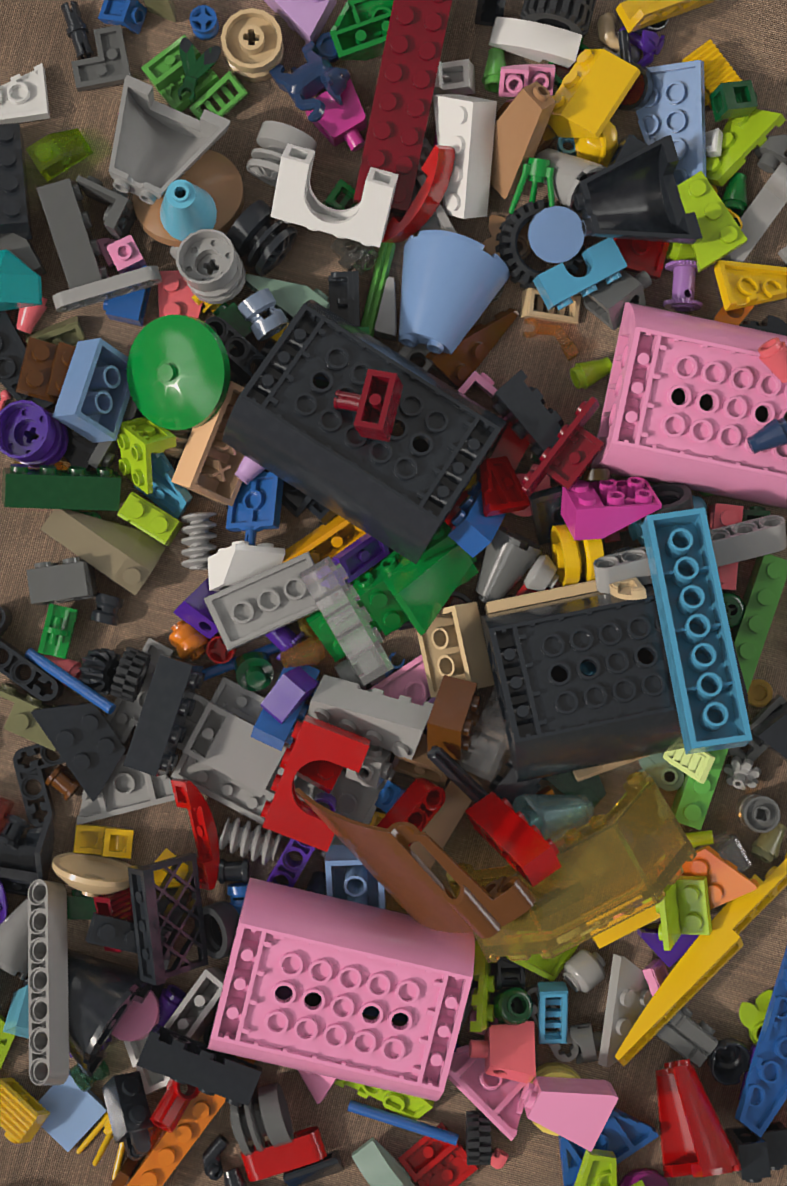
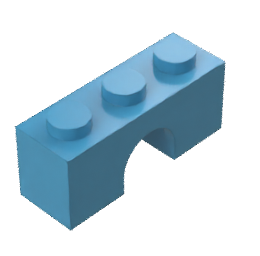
M607 238L581 254L587 266V272L584 277H574L569 274L563 262L537 275L533 282L548 310L557 307L559 311L574 303L571 298L581 293L584 298L598 290L596 285L604 280L608 285L622 277L621 271L627 267V264L613 238Z

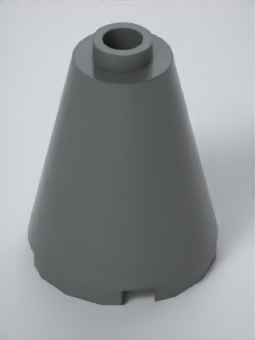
M501 525L492 542L486 546L475 591L479 593L478 599L485 603L504 599L543 552V549H540L538 544L517 532L515 534L508 532L507 534L508 528Z

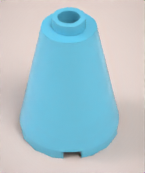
M180 179L173 181L168 186L161 204L160 218L164 229L173 238L183 241L189 234L200 229H213L217 219V209L213 198L207 191L186 180Z

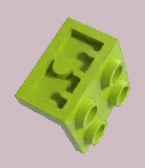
M145 416L124 421L121 423L119 434L117 435V443L121 454V459L118 462L120 472L146 494L153 493L151 453H162L166 449L176 447V436L167 429L155 425Z
M672 876L655 900L656 912L660 913L661 918L658 936L659 940L663 941L664 951H671L681 934L710 935L712 932L707 876Z

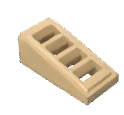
M528 288L522 292L520 318L578 324L581 296L576 295L571 298L574 303L569 305V316H564L565 308L557 310V314H554V308L548 310L547 307L546 312H542L544 301L538 290Z

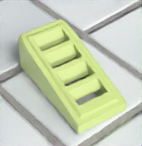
M684 748L667 751L663 755V758L668 763L702 784L706 781L715 761V757L709 752L686 755Z

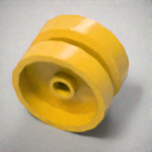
M566 524L552 526L551 551L553 563L558 568L556 574L560 576L558 578L560 585L578 584L581 576L586 582L595 580L593 562L597 558L604 556L602 540H574Z

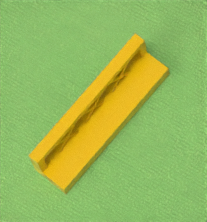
M627 0L620 3L616 11L627 32L631 33L707 5L714 0Z

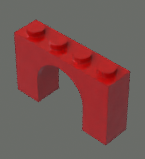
M306 715L303 722L297 721L291 736L296 739L293 749L287 747L281 761V764L286 765L283 775L276 774L271 790L276 793L272 802L266 800L260 816L265 818L263 828L328 852L334 833L300 799L295 791V775L302 766L316 760L329 761L359 773L371 740Z

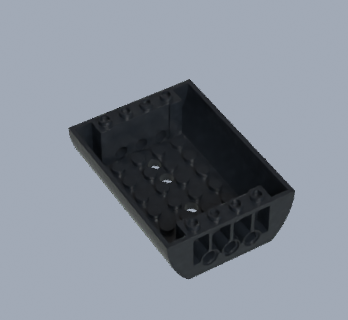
M311 299L301 306L240 393L227 421L222 441L414 564H417L504 430L507 422ZM368 369L397 373L403 384L394 423L401 425L404 433L401 436L391 435L389 442L361 437L354 427L357 412L334 408V397L338 398L335 395L338 389L362 394ZM319 376L325 377L329 381V386L319 389L314 386L313 380ZM417 439L425 440L429 449L425 452H418L414 449L413 442Z
M652 583L643 585L646 589L647 598L640 600H624L610 593L593 592L480 616L517 783L684 748ZM732 638L744 701L748 715V693L746 690L741 667L739 664L734 641ZM641 650L650 651L653 655V662L650 664L641 663L637 657L638 652ZM583 662H591L596 667V673L592 676H585L580 671V665ZM554 668H563L567 673V679L563 682L553 680L551 671Z

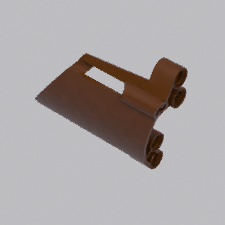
M299 787L295 789L296 793L407 914L427 928L448 933L475 932L480 938H490L497 934L502 926L507 925L526 913L536 901V896L518 876L508 878L501 876L500 879L490 882L485 887L484 885H479L426 832H421L411 823L397 822L388 829L361 823L320 805L307 796ZM420 842L458 883L460 893L457 898L448 891L409 848L408 845L410 843Z

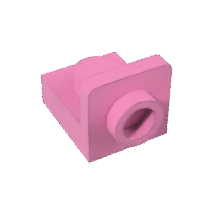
M131 235L107 246V250L120 274L139 269L144 265L148 266Z

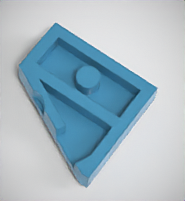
M163 452L151 453L153 493L146 494L135 484L134 487L178 520L184 514L193 497L186 488L171 482L175 470Z

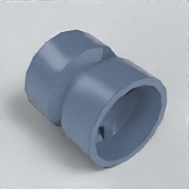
M269 288L252 294L238 305V309L244 319L252 322L250 328L259 342L272 337L289 324L283 311L275 308L277 302Z

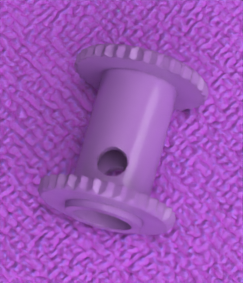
M674 260L665 265L667 270L673 272L672 299L663 302V306L666 309L688 312L702 307V302L694 300L696 272H698L697 261Z

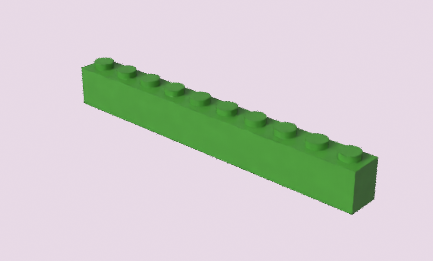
M770 554L756 558L742 599L746 607L742 621L737 627L732 628L731 631L747 693L787 578V560ZM728 749L708 751L715 757V761L704 784L699 783L684 773V782L677 790L668 816L669 819L701 830Z

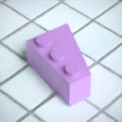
M264 0L275 13L277 12L287 22L293 31L297 32L306 44L310 41L316 42L337 3V0Z

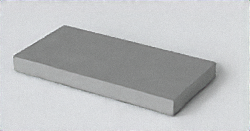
M309 551L204 598L227 651H231L333 604L325 585H321L317 578L319 572Z

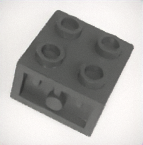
M78 175L76 182L85 195L108 206L103 220L105 221L104 226L113 239L120 240L128 236L137 218L133 202L128 198L129 195L118 191L114 187L112 190L103 187V183L95 177L88 175L87 178Z

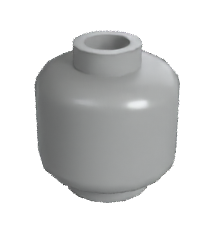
M582 949L565 962L563 977L575 992L580 990L587 993L604 980L605 971L603 967L606 965L605 961L597 952L591 953Z

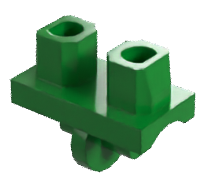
M49 604L38 653L67 659L78 614L77 609Z

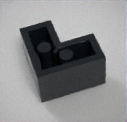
M781 1122L770 1123L761 1138L745 1126L725 1128L726 1135L741 1164V1171H736L742 1181L745 1180L748 1183L761 1182L763 1178L771 1177L770 1170H780L784 1168V1165H787V1128Z

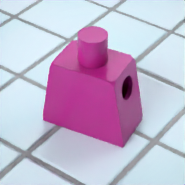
M349 79L346 89L340 95L343 102L342 105H339L327 91L315 98L323 101L326 107L322 119L312 123L333 146L346 141L351 151L355 152L365 145V140L360 131L367 127V119L353 83ZM311 110V111H305L307 117L310 115V113H311L313 110Z

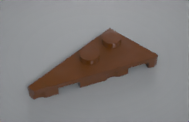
M512 308L501 311L494 315L495 320L483 325L480 323L471 328L452 354L429 352L425 357L455 388L459 389L482 363L519 313Z

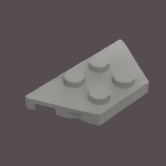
M127 754L122 755L95 801L92 802L83 789L77 825L173 801L175 797L171 784L172 779L167 774L155 777L123 766Z
M613 954L598 1064L604 1067H610L618 1061L615 1058L617 1051L652 999V994L643 971L626 957L618 954Z

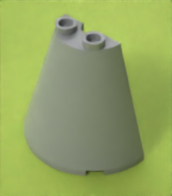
M126 75L109 166V174L114 179L112 185L122 193L131 192L139 196L143 202L153 205L157 199H160L166 193L168 186L173 181L179 180L227 132L230 120L204 109L200 120L155 101L152 85Z

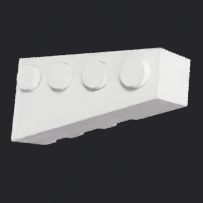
M460 94L433 95L437 145L452 146L455 149L451 178L443 196V209L446 215L462 219L485 217L488 211L497 101Z

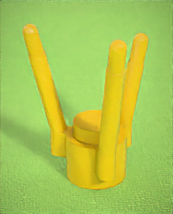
M107 1112L104 1113L101 1121L76 1150L77 1154H81L101 1129L105 1127L103 1132L106 1134V1137L92 1162L93 1166L98 1165L113 1138ZM121 1142L119 1145L112 1180L115 1179L120 1171L125 1151L124 1142Z

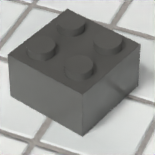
M79 557L63 559L62 565L51 563V561L35 563V569L26 570L31 604L44 606L50 603L57 604L96 598L98 590L94 567Z

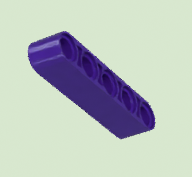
M321 792L313 798L317 803H327L331 811H336L337 801L332 794ZM291 838L266 881L279 884L275 876L284 875L289 880V883L284 884V886L293 888L315 847ZM298 851L303 859L300 861L292 860L289 852Z

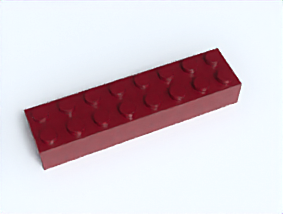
M452 0L393 1L353 204L361 202L366 178L370 168L374 167L399 174L390 212L405 215L410 207Z

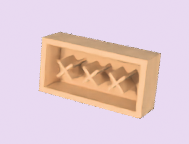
M230 381L227 396L219 411L208 422L192 429L171 482L229 506H233L242 484V480L235 473L245 456L222 441L229 416L240 393L244 389V387Z

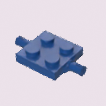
M262 471L248 485L242 481L233 506L228 505L226 529L231 532L245 531V541H248L249 545L252 546L256 545L257 532L265 529H279L284 480L271 472Z

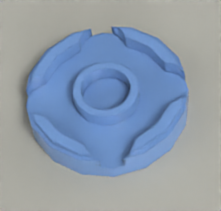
M554 205L544 208L534 216L529 224L528 240L536 256L546 262L561 263L569 261L579 252L584 242L581 219L574 211L567 207Z

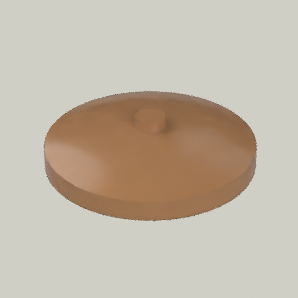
M208 150L180 179L204 189L211 195L217 209V219L213 229L225 234L242 212L245 201L244 186L236 166L222 154ZM133 194L134 211L144 231L160 243L179 247L182 241L173 238L164 229L161 222L160 208L165 194L160 199H157L153 205L143 202L139 196Z

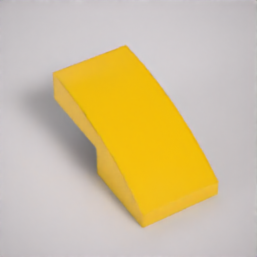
M76 823L73 853L131 859L134 830L90 824L77 825Z

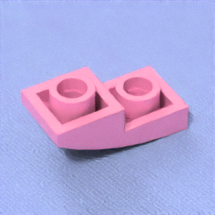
M523 64L501 67L498 96L516 97L522 88L536 81L546 87L550 95H553L555 65Z

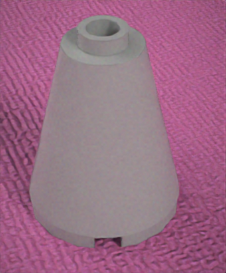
M551 148L539 152L535 158L551 160L550 167L554 168L555 197L564 207L574 211L582 218L581 210L577 211L574 203V194L579 193L580 181L606 167ZM545 177V185H546V186H547V177Z
M28 899L23 901L0 924V968L13 976L20 972L18 977L21 980H24L28 975Z

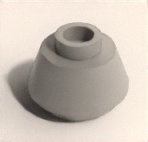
M540 555L524 580L527 589L544 591L546 588L552 589L560 577L556 574L558 568L548 555Z

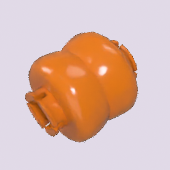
M181 620L177 623V626L175 624L171 627L173 632L169 635L168 640L176 648L177 654L181 659L191 658L192 661H195L201 657V654L207 653L205 647H207L210 641L209 638H206L190 624Z

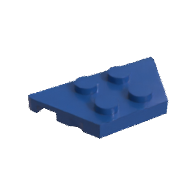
M614 1107L593 1149L613 1151L617 1164H619L659 1137L654 1127ZM559 1135L563 1186H574L586 1149Z

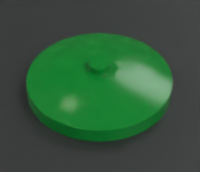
M166 315L147 324L135 338L127 360V382L131 397L139 411L149 421L165 429L187 430L208 422L223 405L230 384L229 358L218 334L205 322L187 315Z

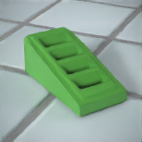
M229 71L189 109L198 120H200L203 110L200 108L203 104L210 112L224 117L243 101L250 92L235 73ZM229 82L237 90L238 94L236 96L226 86ZM222 90L230 102L226 104L217 93L218 91ZM211 97H213L222 108L219 112L209 101Z

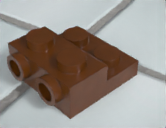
M29 337L16 392L57 404L76 346L59 342L56 345Z

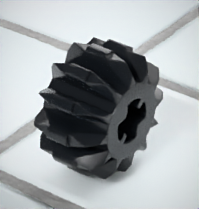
M107 648L89 650L87 657H82L83 665L78 668L81 670L78 680L100 695L106 696L111 694L113 678L116 675L117 666L120 664L121 655Z

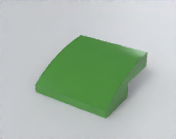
M185 35L141 67L144 74L168 105L180 112H183L192 105L189 100L191 92H184L182 100L178 97V90L186 76L179 51L182 38L186 37ZM193 45L197 60L201 56V54ZM212 69L197 80L194 102L220 80Z

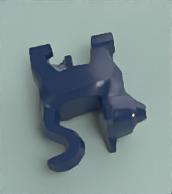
M310 41L302 47L307 63L298 69L295 66L291 68V74L283 73L285 68L279 63L269 73L278 87L289 94L297 108L302 111L313 110L308 116V120L310 122H317L324 116L326 106L323 101L314 97L326 88L339 105H342L343 102L340 95L346 89L347 82L351 76L347 69L332 67L327 58L319 55V50L315 43Z

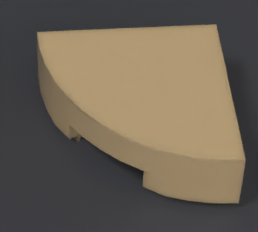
M636 577L609 584L610 594L624 600L647 598L645 587Z

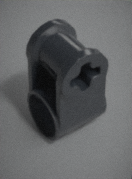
M504 933L496 941L495 979L497 990H501L502 987L515 986L525 989V968L509 960L502 952V947L516 936L513 933Z

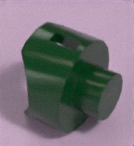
M259 651L249 652L238 656L234 661L236 679L243 689L259 691L271 683L274 670L267 653Z

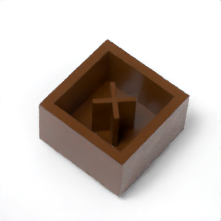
M447 675L443 676L427 721L428 751L431 750L432 746L437 745L443 748L453 759L460 761L464 750L469 751L473 734H470L472 726L477 727L481 711L478 710L481 696L477 695V683Z

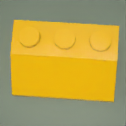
M584 49L577 57V61L570 72L563 78L562 84L555 95L552 96L556 104L548 124L560 138L598 139L640 75V70L605 49Z

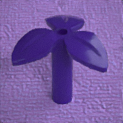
M622 26L619 31L626 30L625 26ZM643 30L642 37L635 32L629 33L630 43L643 51V58L638 64L647 67L653 62L654 54L658 56L662 50L665 35H661L659 39L657 33L649 30Z

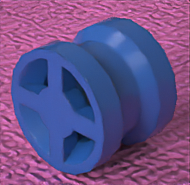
M200 5L192 10L189 20L195 36L205 41L216 37L219 32V23L213 8L207 5Z

